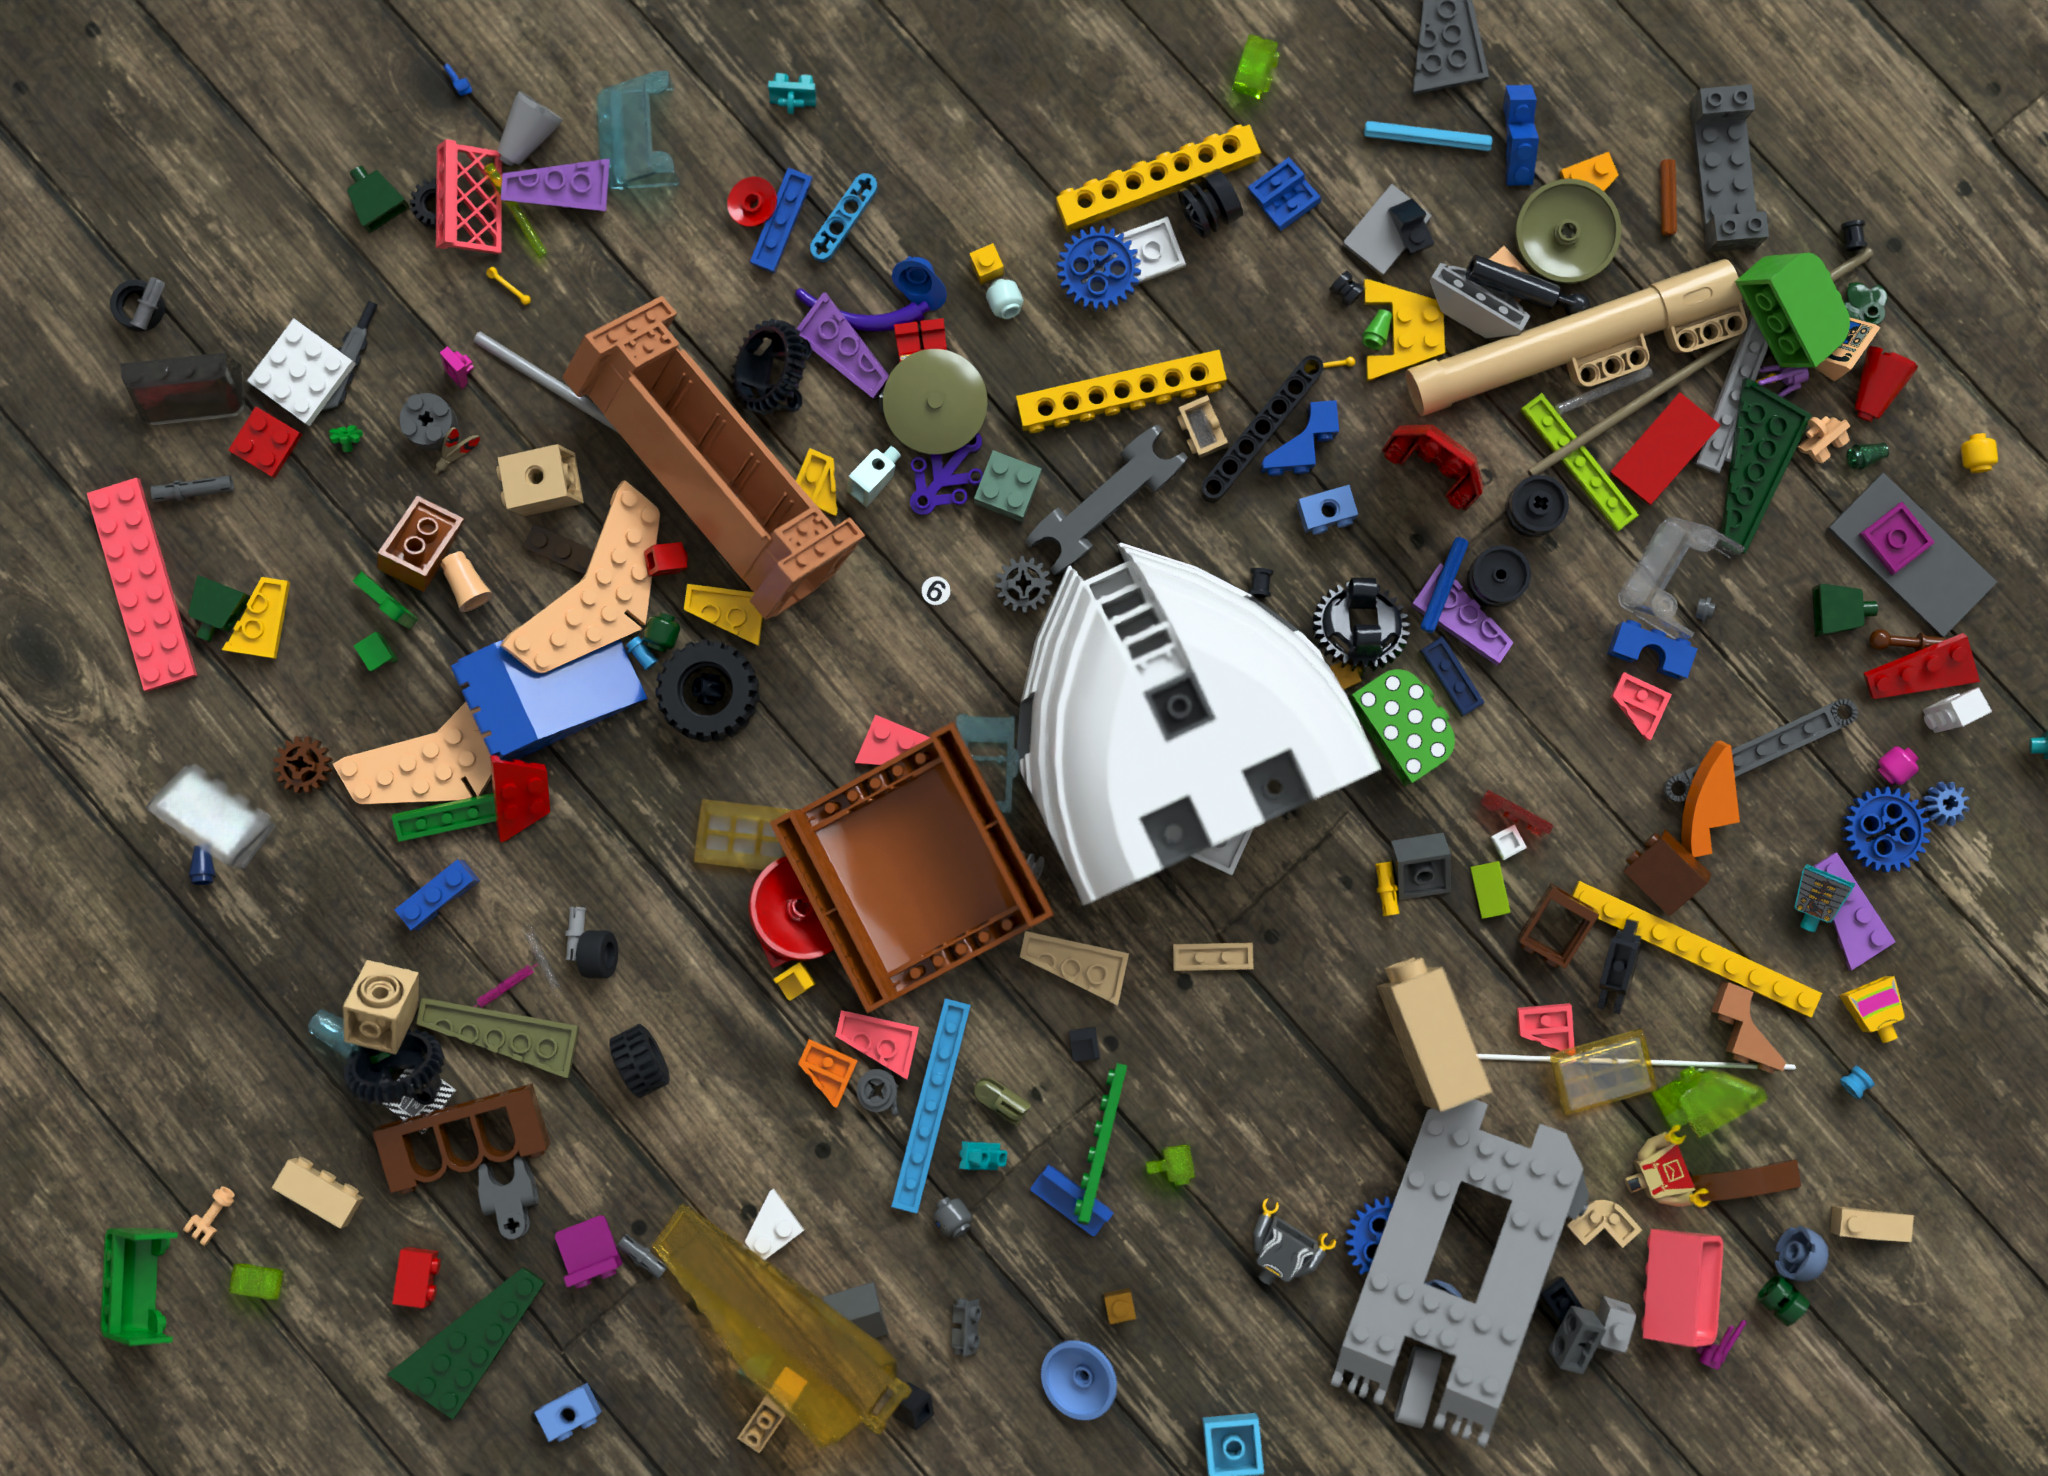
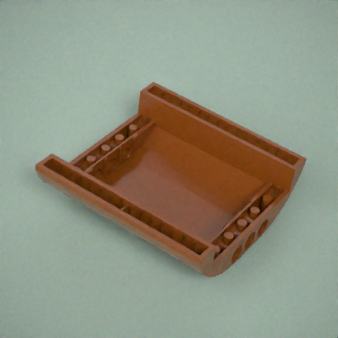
M954 722L929 735L930 738L811 804L801 809L791 810L770 822L867 1013L1054 915Z

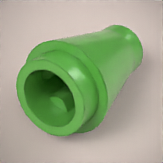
M1378 310L1374 319L1363 332L1362 342L1366 347L1373 350H1381L1382 346L1387 344L1390 321L1392 319V314L1389 311Z

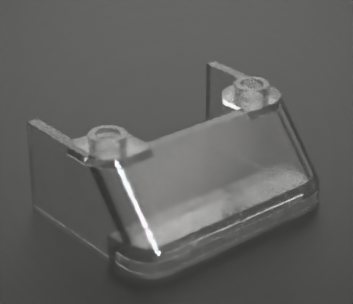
M1670 517L1661 522L1620 590L1618 600L1624 609L1674 639L1682 638L1688 640L1692 638L1694 632L1672 620L1677 611V601L1674 596L1664 591L1689 547L1699 552H1708L1714 548L1729 558L1742 553L1745 547L1709 526Z

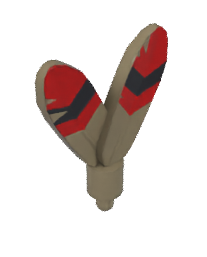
M455 427L449 429L444 437L442 457L436 463L435 473L439 474L441 470L445 471L451 462L472 450L480 441V437L478 435L470 436L457 445L459 439L458 430Z

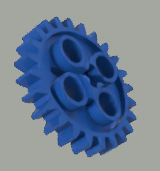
M1092 226L1088 235L1085 231L1080 230L1081 238L1078 239L1072 235L1071 241L1073 245L1065 243L1064 249L1067 253H1059V258L1063 262H1058L1057 268L1064 271L1057 273V278L1065 279L1060 284L1061 289L1069 288L1066 293L1067 298L1075 295V305L1081 300L1084 301L1083 307L1085 310L1089 304H1093L1094 312L1097 311L1099 305H1102L1103 309L1107 311L1109 303L1118 308V299L1126 303L1127 296L1125 293L1134 294V289L1130 285L1138 286L1139 280L1133 277L1141 275V270L1135 268L1141 264V259L1134 258L1138 250H1129L1132 241L1129 240L1124 243L1123 233L1115 237L1114 228L1110 230L1109 234L1105 233L1104 226L1101 227L1099 233H1096ZM1098 246H1102L1108 252L1103 256H1099L1093 250ZM1113 254L1117 255L1116 258L1108 261ZM1084 263L1088 269L1084 272H1078L1074 269V265ZM1095 265L1099 268L1104 265L1103 272L1098 270L1094 273ZM1114 266H1121L1124 269V273L1114 275L1110 269ZM1091 276L1085 284L1081 283L1082 280ZM1094 282H1100L1105 288L1100 292H1096L1090 286Z
M1883 787L1882 791L1879 788H1873L1872 795L1868 791L1863 792V800L1861 798H1854L1853 801L1857 807L1849 806L1846 808L1851 813V816H1845L1842 819L1848 822L1849 825L1841 828V830L1849 833L1848 836L1843 838V841H1851V845L1846 850L1856 851L1853 857L1854 860L1863 858V867H1867L1872 863V871H1878L1881 867L1883 873L1889 872L1891 868L1894 872L1900 871L1901 866L1909 868V860L1913 862L1919 860L1916 852L1925 853L1921 843L1930 842V840L1923 836L1924 833L1931 832V829L1924 828L1923 824L1930 821V819L1921 818L1925 808H1916L1919 802L1918 799L1908 801L1910 798L1909 792L1900 796V788L1893 789L1891 792L1889 787ZM1889 805L1895 810L1893 818H1890L1886 812ZM1866 817L1872 821L1870 831H1867L1863 825ZM1903 817L1906 818L1904 823L1887 830V834L1878 835L1869 842L1866 841L1868 836L1886 828L1885 825H1892ZM1902 828L1908 832L1906 842L1900 838ZM1879 841H1882L1886 847L1883 854H1880L1877 850Z
M1384 1196L1383 1204H1380L1378 1199L1373 1198V1207L1363 1203L1366 1211L1362 1213L1356 1209L1355 1212L1359 1217L1358 1220L1349 1219L1354 1228L1345 1230L1348 1234L1352 1235V1238L1345 1240V1243L1353 1247L1346 1253L1356 1256L1351 1263L1353 1266L1361 1264L1358 1270L1360 1274L1365 1273L1367 1270L1369 1273L1374 1257L1370 1258L1367 1256V1247L1371 1244L1379 1246L1394 1201L1391 1204L1387 1196ZM1378 1217L1383 1218L1385 1221L1384 1228L1380 1231H1374L1372 1229L1373 1220Z

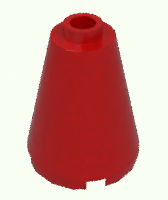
M1869 346L1865 355L1854 410L1859 412L1857 417L1868 422H1872L1873 418L1880 419L1917 371L1918 365L1914 361L1894 352H1884L1882 354V348Z

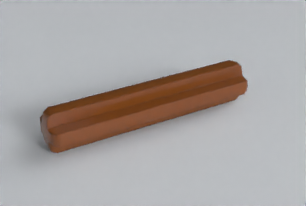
M1664 159L1660 163L1661 233L1664 236H1671L1677 232L1676 162L1674 159Z

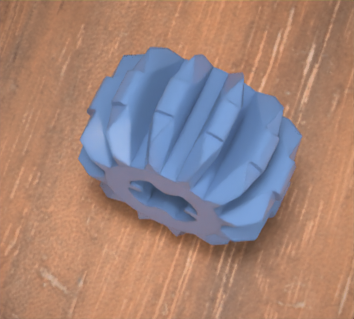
M1938 782L1936 788L1929 787L1927 789L1930 796H1923L1922 800L1928 803V806L1923 808H1925L1924 812H1931L1928 816L1930 821L1936 819L1938 826H1943L1945 823L1948 826H1953L1956 820L1963 821L1965 819L1962 812H1968L1970 808L1965 806L1964 802L1969 801L1970 798L1968 796H1961L1964 788L1959 787L1955 789L1954 782H1948L1946 785L1943 782ZM1947 799L1945 803H1949L1948 808H1945L1947 805H1943V800Z

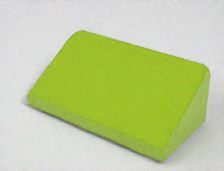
M1499 861L1470 867L1481 919L1510 913Z

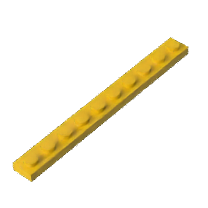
M1577 881L1572 895L1597 909L1599 913L1598 920L1621 931L1624 930L1626 919L1639 921L1636 935L1641 936V940L1812 1018L1822 993L1590 885Z

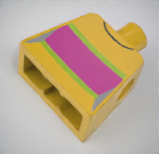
M1884 976L1839 995L1863 1032L1871 1033L1877 1030L1882 1043L1898 1038L1892 1024L1903 1020L1904 1012L1894 976Z

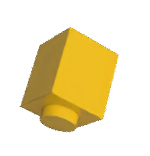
M994 243L969 253L971 265L980 285L1004 275V266Z

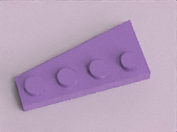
M823 292L797 327V330H800L799 336L804 337V339L810 342L813 351L869 396L876 398L881 389L884 388L889 375L827 293Z
M1441 563L1411 604V607L1422 615L1426 613L1444 567ZM1455 579L1437 625L1495 665L1500 664L1512 646L1513 641L1492 618H1488L1480 609L1481 606L1462 590L1463 587Z

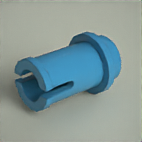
M637 636L626 645L628 648L627 652L629 654L632 653L646 671L654 666L658 659L646 647L645 641Z

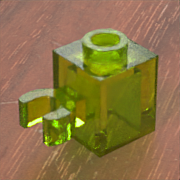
M1189 1144L1162 1148L1164 1159L1146 1162L1148 1174L1166 1171L1167 1180L1169 1182L1174 1181V1185L1190 1183L1189 1178H1195Z

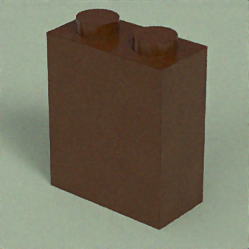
M1664 830L1659 835L1656 833L1652 834L1645 841V848L1640 852L1636 849L1626 858L1627 865L1623 872L1662 910L1671 916L1708 884L1712 874L1668 831Z

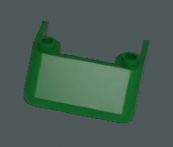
M109 1228L106 1231L100 1322L101 1332L105 1338L129 1346L173 1342L172 1336L163 1334L166 1328V1318L155 1307L158 1256L164 1255L165 1251L169 1249L170 1238H177L178 1232L156 1228Z

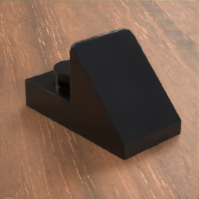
M1413 198L1388 209L1409 256L1434 245V241L1424 221L1427 214Z
M1562 1276L1555 1277L1540 1290L1539 1296L1548 1304L1561 1324L1571 1305L1583 1308Z

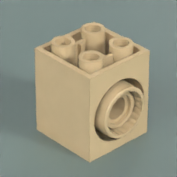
M556 444L498 457L499 466H497L496 470L498 478L502 481L503 485L501 499L503 505L508 510L523 516H529L584 503L575 453L561 445Z
M367 960L343 1006L344 1042L397 1054L419 1008V972Z

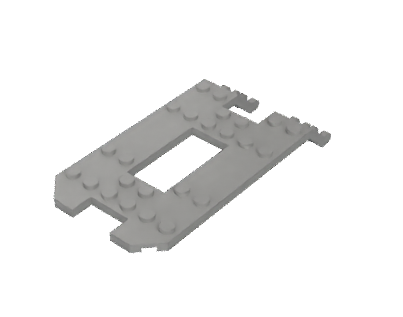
M1472 1099L1442 1112L1432 1108L1427 1110L1343 1342L1331 1385L1337 1388L1341 1386L1345 1369L1354 1373L1348 1387V1392L1352 1394L1356 1390L1360 1376L1365 1377L1359 1397H1366L1370 1380L1380 1383L1379 1389L1376 1391L1373 1401L1382 1406L1405 1336L1457 1356L1433 1427L1440 1430L1443 1429L1447 1412L1454 1413L1458 1416L1456 1422L1453 1423L1451 1434L1457 1436L1462 1419L1466 1418L1468 1421L1462 1439L1469 1440L1473 1422L1484 1426L1482 1433L1479 1434L1477 1445L1485 1448L1578 1186L1583 1167L1567 1134L1543 1124L1539 1125L1531 1149L1481 1131L1480 1127L1488 1104ZM1461 1181L1512 1200L1476 1304L1424 1284Z

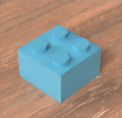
M1256 1413L1202 1418L1208 1476L1264 1474L1259 1419Z

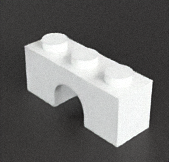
M1979 688L1969 690L1961 695L1960 693L1951 695L1923 709L1925 714L1924 721L1934 733L1965 726L1992 712Z

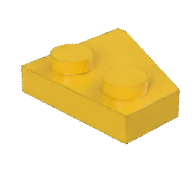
M809 448L796 482L821 511L835 517L837 515L834 458Z

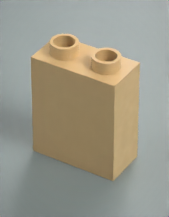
M1413 957L1385 968L1389 982L1378 985L1377 989L1424 1106L1442 1112L1492 1092L1443 967H1426L1423 957L1418 959Z

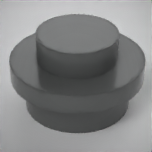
M1707 597V599L1700 598L1695 618L1702 620V623H1706L1707 618L1712 619L1716 604L1711 603V597Z

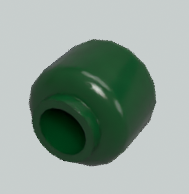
M660 612L659 617H649L643 633V640L647 642L646 647L666 653L667 649L670 650L675 647L680 633V625L674 622V616Z

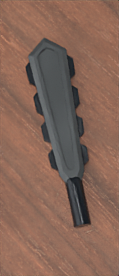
M368 301L358 324L345 334L342 339L344 342L343 346L337 349L355 362L356 365L322 409L323 411L339 407L340 403L345 401L347 396L346 387L352 383L355 376L353 370L359 366L361 361L360 352L365 350L368 344L366 340L367 328L378 307L374 302Z

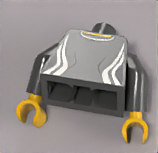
M1268 1198L1265 1199L1261 1206L1263 1214L1259 1215L1253 1231V1250L1258 1254L1256 1262L1263 1267L1258 1275L1259 1279L1265 1284L1271 1285L1276 1277L1289 1282L1294 1277L1300 1278L1314 1272L1325 1257L1326 1249H1333L1336 1245V1240L1332 1239L1329 1245L1325 1246L1324 1238L1328 1233L1320 1234L1317 1241L1277 1216H1274L1272 1219L1271 1214L1278 1210V1202H1276L1274 1210L1269 1211L1265 1206Z

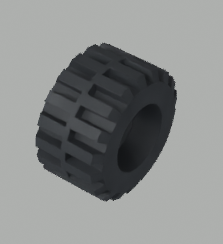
M638 1024L610 1038V1052L615 1066L625 1085L637 1098H642L669 1084V1071L655 1039L642 1024Z

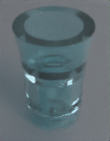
M320 1009L311 1019L308 1025L309 1032L338 1052L346 1060L352 1058V1052L359 1051V1045L344 1042V1019L324 1009Z

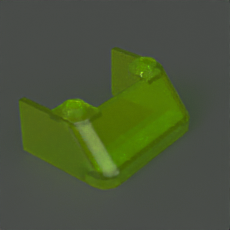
M1694 1066L1682 1070L1679 1073L1681 1077L1651 1092L1670 1128L1674 1125L1683 1126L1690 1122L1699 1138L1757 1107L1768 1099L1764 1089L1760 1086L1722 1071L1704 1068L1695 1069Z

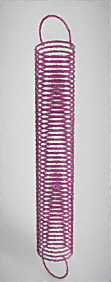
M527 965L523 970L520 969L513 977L510 976L504 983L501 982L495 989L489 990L485 996H480L477 1000L478 1004L481 1005L486 1000L487 1002L482 1006L484 1007L489 1003V999L493 995L495 997L491 1001L498 997V993L501 990L503 991L501 994H503L530 974H533V968H529V965Z

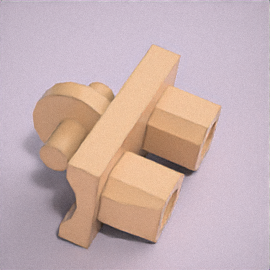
M1825 416L1821 420L1812 417L1808 421V425L1811 428L1806 432L1808 438L1797 447L1801 453L1809 454L1815 462L1824 463L1831 455L1826 446L1832 443L1834 447L1840 448L1850 441L1846 432L1850 425L1847 420L1839 421L1834 417L1829 419Z

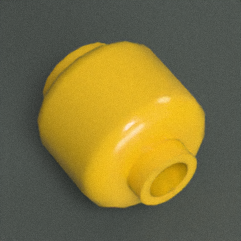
M1985 433L1970 435L1969 440L1962 443V464L1964 468L1970 469V473L1991 471L1992 466L1998 463L1996 441L1992 438H1986Z

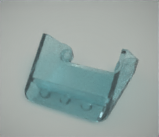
M668 71L651 72L604 88L598 94L600 160L610 159L609 188L679 185V178L674 169L672 157L663 151L652 152L649 95H659L666 90L674 89V84Z

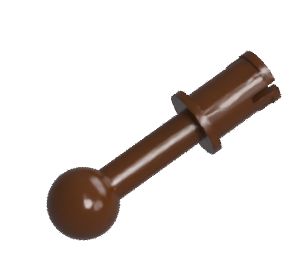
M1883 629L1873 631L1869 637L1870 645L1876 650H1883L1888 646L1915 648L1916 652L1947 640V638L1925 636L1924 633H1918L1916 638L1893 636Z

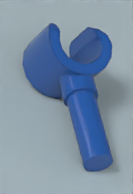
M446 64L444 69L451 77L458 94L463 96L471 93L472 88L467 77L459 80L451 66Z

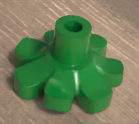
M349 425L347 429L344 426L329 430L330 442H340L344 452L352 451V442H359L360 437L363 436V431L358 430L355 425Z

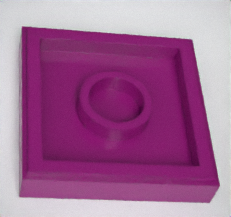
M1903 502L1898 503L1859 534L1891 576L1935 543Z

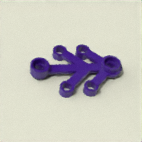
M979 433L974 437L977 440L974 445L967 443L958 449L944 468L941 454L931 455L934 480L928 488L926 487L924 471L927 468L925 459L915 457L911 461V468L915 473L917 491L912 494L910 505L915 513L927 515L934 510L935 506L948 504L962 506L967 502V493L963 489H956L952 494H936L942 487L980 484L983 472L977 468L970 470L969 473L952 475L969 453H976L981 449L982 438ZM917 461H921L924 464L920 470L914 468V464ZM979 473L981 478L978 481H973L971 475ZM962 493L965 498L959 502L955 500V495ZM921 497L928 499V503L925 506L918 504V500Z

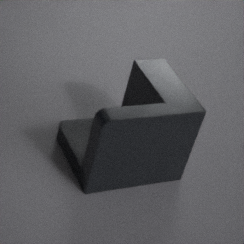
M1096 1027L1069 1030L1074 1062L1100 1059Z
M910 1382L904 1384L889 1397L894 1418L914 1430L920 1428L935 1415L931 1395Z

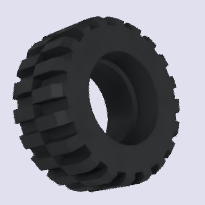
M708 639L700 640L699 643H686L685 648L681 650L677 648L672 652L673 657L669 661L667 659L662 664L664 669L662 673H658L656 679L659 682L658 688H655L656 696L659 699L657 704L668 724L684 736L699 740L700 742L724 741L723 738L737 735L739 729H744L749 724L747 722L751 716L754 717L757 710L755 708L756 702H759L760 696L758 693L759 682L752 665L737 649L717 640L710 642ZM703 667H715L722 670L729 677L732 684V697L729 704L721 712L710 716L693 712L686 704L683 694L684 686L689 676Z

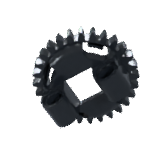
M764 320L762 325H755V330H749V337L743 338V346H738L740 352L738 356H735L737 359L736 364L732 365L735 371L731 375L735 381L731 386L735 388L733 395L737 397V402L746 410L757 415L766 416L767 413L772 415L774 411L796 412L801 408L802 395L797 389H799V383L803 379V371L806 369L804 364L810 358L812 348L808 340L799 336L800 330L795 329L796 326L783 320ZM765 338L771 340V344L762 355L754 354V351H757L761 344L764 343ZM773 358L785 362L778 382L776 384H769ZM756 387L760 398L753 399L751 397H754L750 388Z
M1351 578L1350 582H1346L1344 589L1339 584L1336 586L1335 592L1329 589L1327 597H1321L1320 604H1317L1313 615L1314 623L1312 630L1316 631L1314 639L1320 640L1318 648L1326 647L1324 656L1332 654L1334 656L1332 663L1340 660L1342 661V668L1349 664L1351 665L1352 672L1356 666L1361 667L1364 673L1367 666L1374 672L1378 665L1384 669L1387 662L1392 664L1395 658L1401 655L1402 649L1407 644L1405 640L1408 639L1410 634L1407 632L1410 623L1405 622L1408 614L1401 613L1404 606H1395L1397 597L1389 599V590L1383 594L1380 593V586H1377L1376 578ZM1349 609H1376L1377 625H1355L1351 632ZM1332 635L1337 636L1348 645V655L1344 654L1345 649L1335 641L1333 643L1330 642ZM1394 636L1393 643L1390 642V644L1382 650V645H1384L1391 637Z
M408 1029L397 1054H392L377 1063H372L370 1058L384 1051L360 1045L358 1046L359 1051H353L352 1058L347 1059L343 1075L348 1092H351L353 1098L358 1097L359 1102L366 1100L368 1105L377 1104V1106H380L382 1103H388V1105L395 1102L401 1103L404 1096H407L409 1099L413 1098L421 1105H430L434 1102L443 1084L440 1073L443 1072L441 1067L445 1066L443 1060L445 1057L441 1045L433 1035H429L426 1031L421 1033L419 1029H415L413 1032ZM389 1069H413L410 1075L393 1081Z

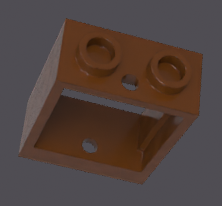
M1550 883L1518 935V940L1522 943L1520 947L1533 955L1535 952L1543 955V960L1555 968L1560 965L1566 969L1597 920L1599 913L1597 909ZM1551 900L1584 918L1562 954L1529 936Z

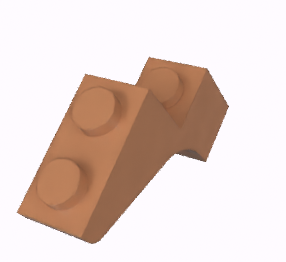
M1721 982L1711 1012L1719 1015L1718 1020L1733 1025L1734 1021H1736L1726 1052L1733 1054L1732 1059L1738 1062L1748 1064L1750 1060L1758 1063L1757 1068L1771 1074H1773L1774 1070L1783 1071L1785 1060L1752 1022L1750 1003L1753 991L1729 982Z

